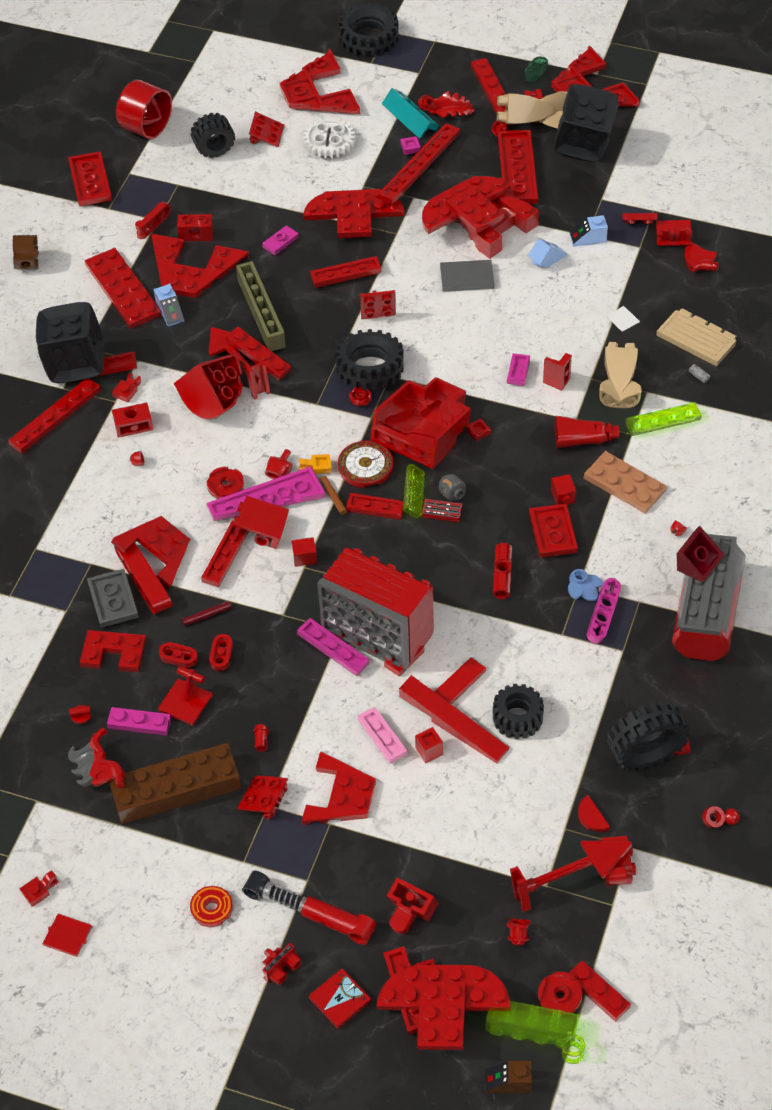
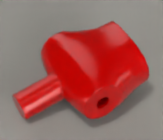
M285 449L280 458L270 456L265 475L271 479H276L290 474L293 464L287 461L291 451Z

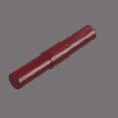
M228 601L183 618L182 622L184 626L229 610L232 607Z

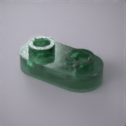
M542 56L535 57L525 69V78L529 81L538 80L548 69V59Z

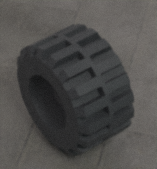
M210 113L209 115H203L204 117L202 118L199 117L198 121L193 123L194 127H191L190 133L198 152L201 155L203 154L204 157L209 156V158L214 156L217 158L221 154H226L225 152L229 151L230 147L234 145L233 141L236 138L228 119L223 114L220 115V113Z
M513 684L512 687L507 685L505 690L500 689L498 695L494 697L492 718L495 728L499 729V733L502 735L505 733L506 737L511 738L513 736L515 737L514 739L519 740V737L526 739L528 735L533 736L535 731H539L543 723L544 713L543 698L540 697V693L538 691L534 692V688L531 686L527 688L526 684L521 686ZM521 708L526 710L527 713L515 715L510 713L509 710Z

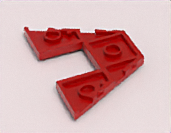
M588 46L587 50L578 56V59L573 60L568 65V69L562 71L559 77L552 81L551 87L557 93L568 92L572 84L591 86L583 76L606 69V63L591 46ZM624 82L603 89L618 96V106H640V100Z
M331 49L321 58L317 57L313 62L302 67V71L299 73H294L288 79L280 82L281 92L289 108L360 114V107L351 89L319 96L312 81L340 74V67Z
M152 234L161 287L170 284L176 295L191 298L198 297L202 291L211 287L212 282L216 279L220 280L228 274L229 270L234 269L238 262L245 257H249V251L216 245L206 269L176 264L185 245L184 239Z

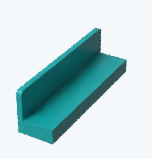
M391 88L382 102L386 109L420 139L427 129L437 131L439 125L402 91Z

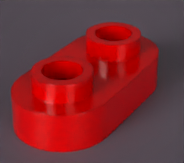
M220 634L213 639L209 661L211 668L216 671H223L229 667L233 650L232 638L229 635Z
M167 642L159 648L160 659L165 663L190 668L198 661L197 652L191 647Z

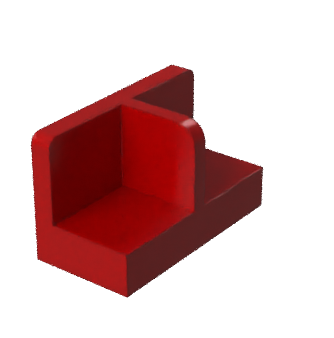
M565 353L560 361L546 357L544 359L543 383L562 391L571 377L572 355Z

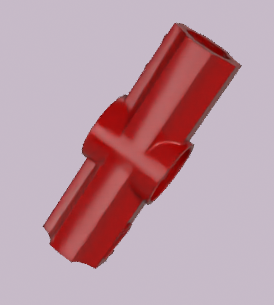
M500 543L495 548L493 596L497 597V599L510 597L512 546L508 543Z

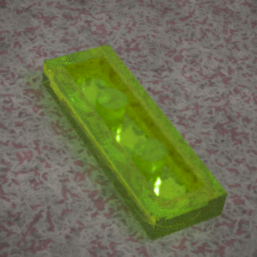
M411 463L406 466L403 511L417 519L422 516L425 472Z

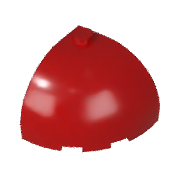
M233 353L196 365L173 384L182 401L193 414L200 418L213 419L230 410L236 404L238 397L241 396L243 384L241 383L240 375L242 370L236 354Z

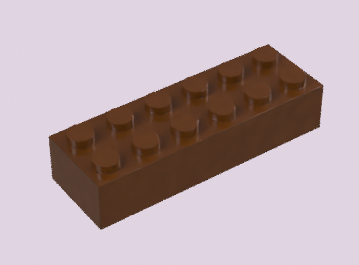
M228 743L126 772L124 787L122 788L116 787L115 780L109 781L121 825L241 789L239 774Z

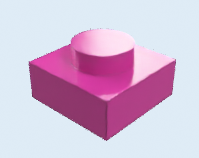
M416 136L401 139L404 155L420 151V144Z

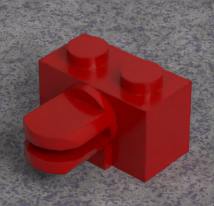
M396 878L387 894L390 902L397 906L389 924L396 933L406 934L416 917L429 922L439 903L433 895Z

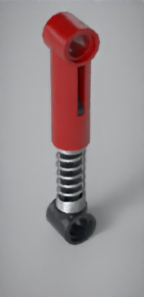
M253 870L242 888V892L253 900L259 901L261 898H266L267 900L273 899L274 903L278 901L279 905L284 904L285 907L294 908L295 911L301 913L302 917L348 935L351 940L361 945L368 943L377 925L372 918L366 915H354L311 896L308 898L304 896L302 898L300 894L295 895L294 892L290 893L289 890L280 889L279 885L275 887V884L270 883L269 877L260 871Z

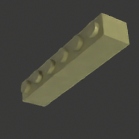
M253 261L236 265L237 280L266 347L270 351L285 348L284 331Z

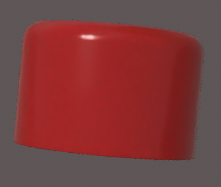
M142 80L132 81L123 89L116 107L117 122L125 130L147 139H154L163 132L168 124L172 112V97L165 89Z

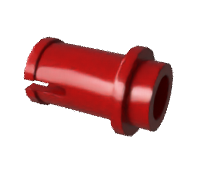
M258 724L253 730L255 750L264 752L268 750L267 735L269 734V729L264 724Z

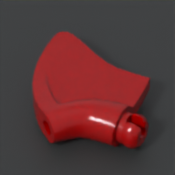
M693 242L692 245L686 246L685 262L691 272L694 273L700 270L717 271L719 266L718 262H715L717 252L705 250Z

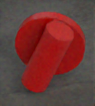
M79 705L69 709L72 721L77 724L86 723L91 717L90 706Z

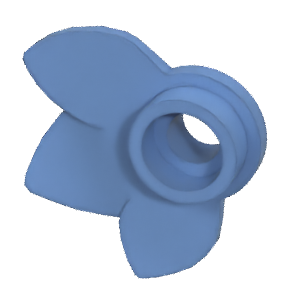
M576 569L570 574L568 592L573 599H578L582 596L587 601H596L598 597L596 588L601 587L604 583L598 576L588 575L586 571Z

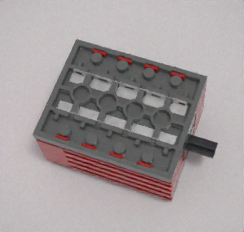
M345 548L332 567L327 570V573L318 576L316 584L318 585L321 626L345 643L384 662L388 660L398 668L402 665L403 670L406 671L409 667V661L410 664L413 662L414 656L422 646H425L434 632L433 587L427 580L419 581L409 572L401 573L397 571L394 565L388 564L386 566L380 563L377 557L371 556L369 558L357 548L353 550Z

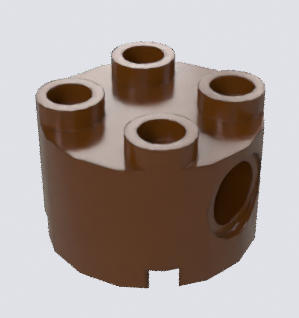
M13 235L14 269H39L37 235Z

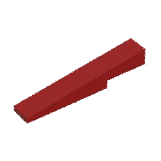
M411 675L399 688V697L430 716L432 723L496 764L509 750L506 744Z

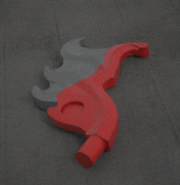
M105 728L97 731L92 736L90 742L82 749L75 751V747L72 746L69 750V760L72 763L78 764L77 769L71 770L72 773L79 777L83 776L82 780L76 781L80 786H88L90 784L100 786L110 780H115L117 788L124 787V777H126L124 770L115 761L105 760L106 753L99 742L101 736L108 733Z

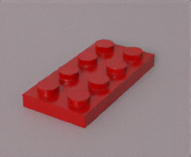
M101 151L68 157L79 207L112 201Z

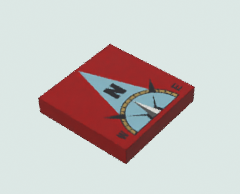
M343 969L309 995L311 1002L337 1029L371 1003V998Z

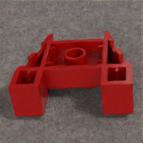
M503 194L490 201L504 214L503 220L477 234L460 218H458V221L463 229H466L469 238L474 241L477 250L491 259L502 251V233L515 225L527 234L538 226L539 211L525 201Z

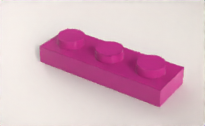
M111 707L107 727L109 729L167 735L171 715Z

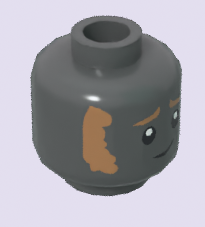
M456 474L445 475L439 481V492L449 501H457L465 495L466 484Z

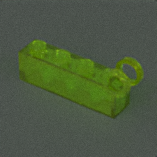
M510 1001L511 1011H488L485 1031H489L497 1036L502 1034L509 1035L517 1040H533L537 1044H553L562 1049L561 1054L565 1062L578 1064L582 1061L585 1041L576 1034L579 1014ZM574 1046L577 1047L579 1051L571 1052L567 1048ZM566 1054H567L568 1056L578 1057V1058H577V1059H570V1058H568V1057L566 1056Z

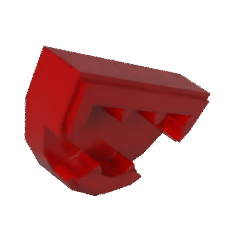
M587 795L582 799L578 807L580 823L586 829L599 831V833L610 831V826Z

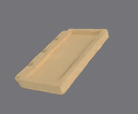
M683 308L680 311L675 310L657 330L658 337L715 366H718L736 345V335L726 330L723 332L722 328L712 323L707 326L708 321L696 315L692 318L693 314Z

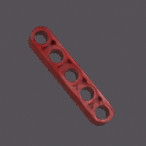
M134 543L125 553L114 546L119 560L152 613L155 615L172 607L169 595L137 544Z

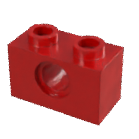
M212 214L178 215V238L184 239V241H213Z
M147 402L112 410L118 438L153 430L152 418Z

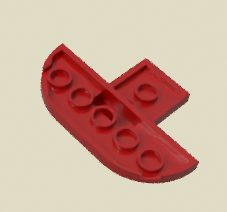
M473 176L430 199L424 206L422 211L424 230L429 235L460 218L476 234L504 219V214L490 201L509 192L511 185L501 178L490 176Z
M381 189L325 191L314 197L306 205L303 218L304 220L337 219L338 238L372 237L371 218L404 216V208L399 199L393 205L378 199V193Z
M415 965L407 967L394 974L384 984L377 1000L378 1010H419L418 1050H463L465 1011H511L509 995L502 981L492 972L473 965Z

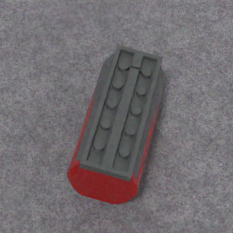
M708 534L724 553V556L704 582H699L684 574L672 643L674 648L687 658L714 661L729 654L746 555L737 545V537Z

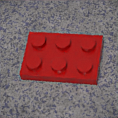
M567 504L529 508V515L540 558L578 552Z

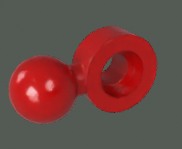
M712 806L704 810L702 819L707 827L716 828L720 827L724 822L728 825L737 824L740 820V814L732 808L723 812L720 807ZM710 814L713 815V821L710 819Z

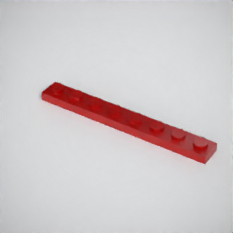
M445 123L378 193V199L393 205L460 134V129Z

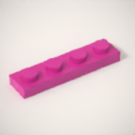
M311 618L297 630V635L356 677L370 664L367 657Z

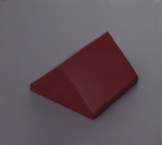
M701 526L695 529L676 553L677 571L699 582H704L722 559L724 553Z

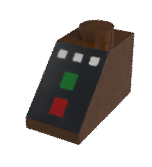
M507 1061L485 1070V1093L531 1094V1061Z

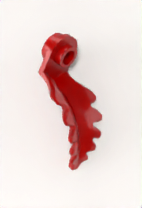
M446 91L437 99L429 95H423L418 101L421 110L430 114H438L442 118L447 117L448 113L455 117L456 113L463 116V113L464 115H471L475 112L472 107L473 105H469L470 101H465V96L458 99V93L450 96L449 91Z

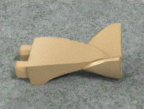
M557 92L542 99L510 93L498 96L497 105L505 106V112H497V121L506 122V124L540 121L550 127L558 128L567 92Z
M609 342L608 347L605 348L604 365L609 379L600 384L599 397L600 401L607 407L632 408L640 401L641 386L632 381L638 354V348H635L634 343H627L625 348L618 347L616 342Z

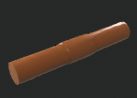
M322 476L320 481L339 513L345 515L347 510L327 476Z

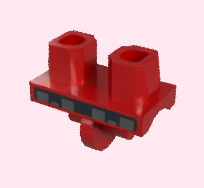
M291 943L283 950L277 947L274 951L269 948L264 951L266 959L262 962L265 966L262 971L265 975L263 978L267 983L272 980L274 983L281 985L287 978V974L282 969L288 966L291 970L295 971L301 966V959L295 953V947Z

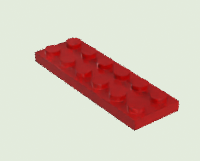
M498 131L501 176L504 181L511 185V190L505 194L529 204H538L531 131Z
M116 248L84 260L86 267L130 329L162 316L159 307Z

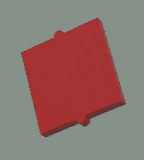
M58 913L52 926L48 927V933L42 944L43 946L77 957L83 944L87 943L86 938L92 929V925Z

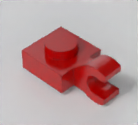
M51 870L44 875L41 881L38 877H35L19 888V890L31 907L48 897L50 895L48 889L57 885L59 881Z

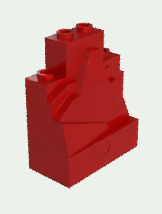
M437 377L432 379L425 387L408 380L374 410L370 440L434 469L454 447L457 436L469 423L471 408L464 405L466 390Z

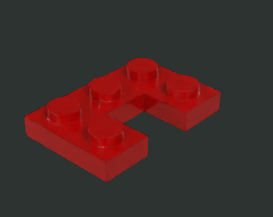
M88 630L80 659V666L100 669L104 652L121 654L119 662L120 671L139 672L146 636Z

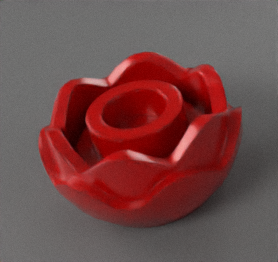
M355 387L349 395L350 401L358 407L368 405L372 399L371 391L368 389L366 391L362 390V387Z

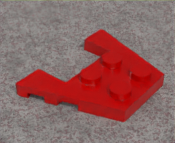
M163 516L150 520L112 539L111 543L123 553L137 541L162 561L166 566L157 574V578L168 589L173 583L190 542L189 537Z
M320 752L316 772L336 776L328 807L324 808L306 804L302 825H310V822L319 821L320 823H328L329 820L337 819L347 821L368 818L376 778Z

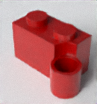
M627 836L601 838V841H628ZM632 847L605 877L606 886L632 884L633 875H636L635 862L631 863V856H633Z

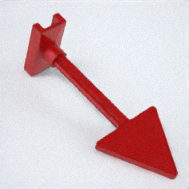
M211 327L209 356L212 357L223 351H227L229 354L235 353L241 368L248 375L251 396L254 400L258 399L257 395L262 392L269 394L270 387L266 365L260 362L250 366L240 353L226 341V336L231 332Z
M581 841V847L587 854V857L534 879L532 877L525 879L518 866L511 868L510 874L516 900L520 899L521 908L525 912L531 909L529 892L537 890L539 886L591 865L596 868L601 878H605L632 847V842Z

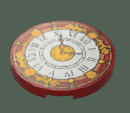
M358 441L342 450L338 457V470L342 479L350 485L360 488L375 484L380 485L392 473L393 458L390 451L380 443Z

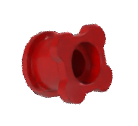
M509 919V922H507V927H510L508 940L512 941V944L515 945L525 944V941L529 940L527 928L531 921L528 919Z

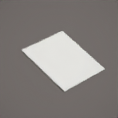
M624 306L606 315L621 331L640 322Z

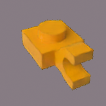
M330 454L312 455L311 459H299V470L311 466L314 474L331 473L332 471Z

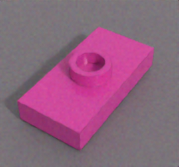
M286 225L263 242L262 245L264 249L276 255L299 238L296 231Z
M512 354L507 384L525 386L530 355Z

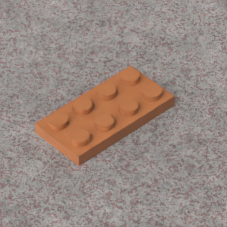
M607 451L584 473V479L644 514L667 491L665 484Z

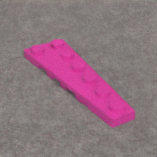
M310 466L208 502L207 508L213 521L240 516L237 510L240 501H245L246 495L283 507L324 498L325 492Z

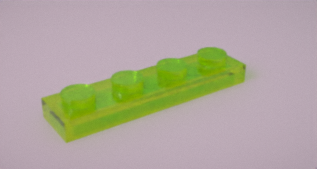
M693 402L626 418V425L631 436L699 421L702 415L696 403Z

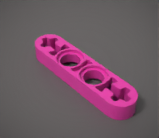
M615 578L606 579L602 585L589 624L587 638L595 644L601 643L607 635L621 590V584ZM609 585L613 586V591L611 592V594L608 593L610 589ZM602 599L608 600L611 606H605L602 603ZM597 615H603L606 618V621H600L597 618ZM597 627L600 628L598 632L599 636L595 635V630L597 629Z

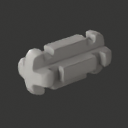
M696 364L690 367L689 372L703 383L710 379V375Z

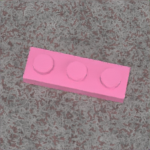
M375 707L358 715V721L389 764L407 755L406 748Z

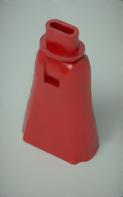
M556 415V447L558 449L611 441V439L619 438V426H611L610 423H607L606 426L605 422L587 421Z

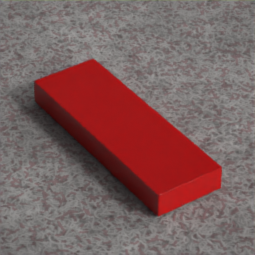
M350 493L346 510L347 512L402 520L405 501Z
M470 657L434 692L450 704H453L486 672V667Z

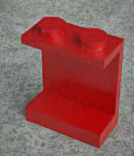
M246 495L245 501H240L237 510L240 516H235L232 525L235 528L233 535L237 536L241 528L272 538L270 547L277 549L290 509Z

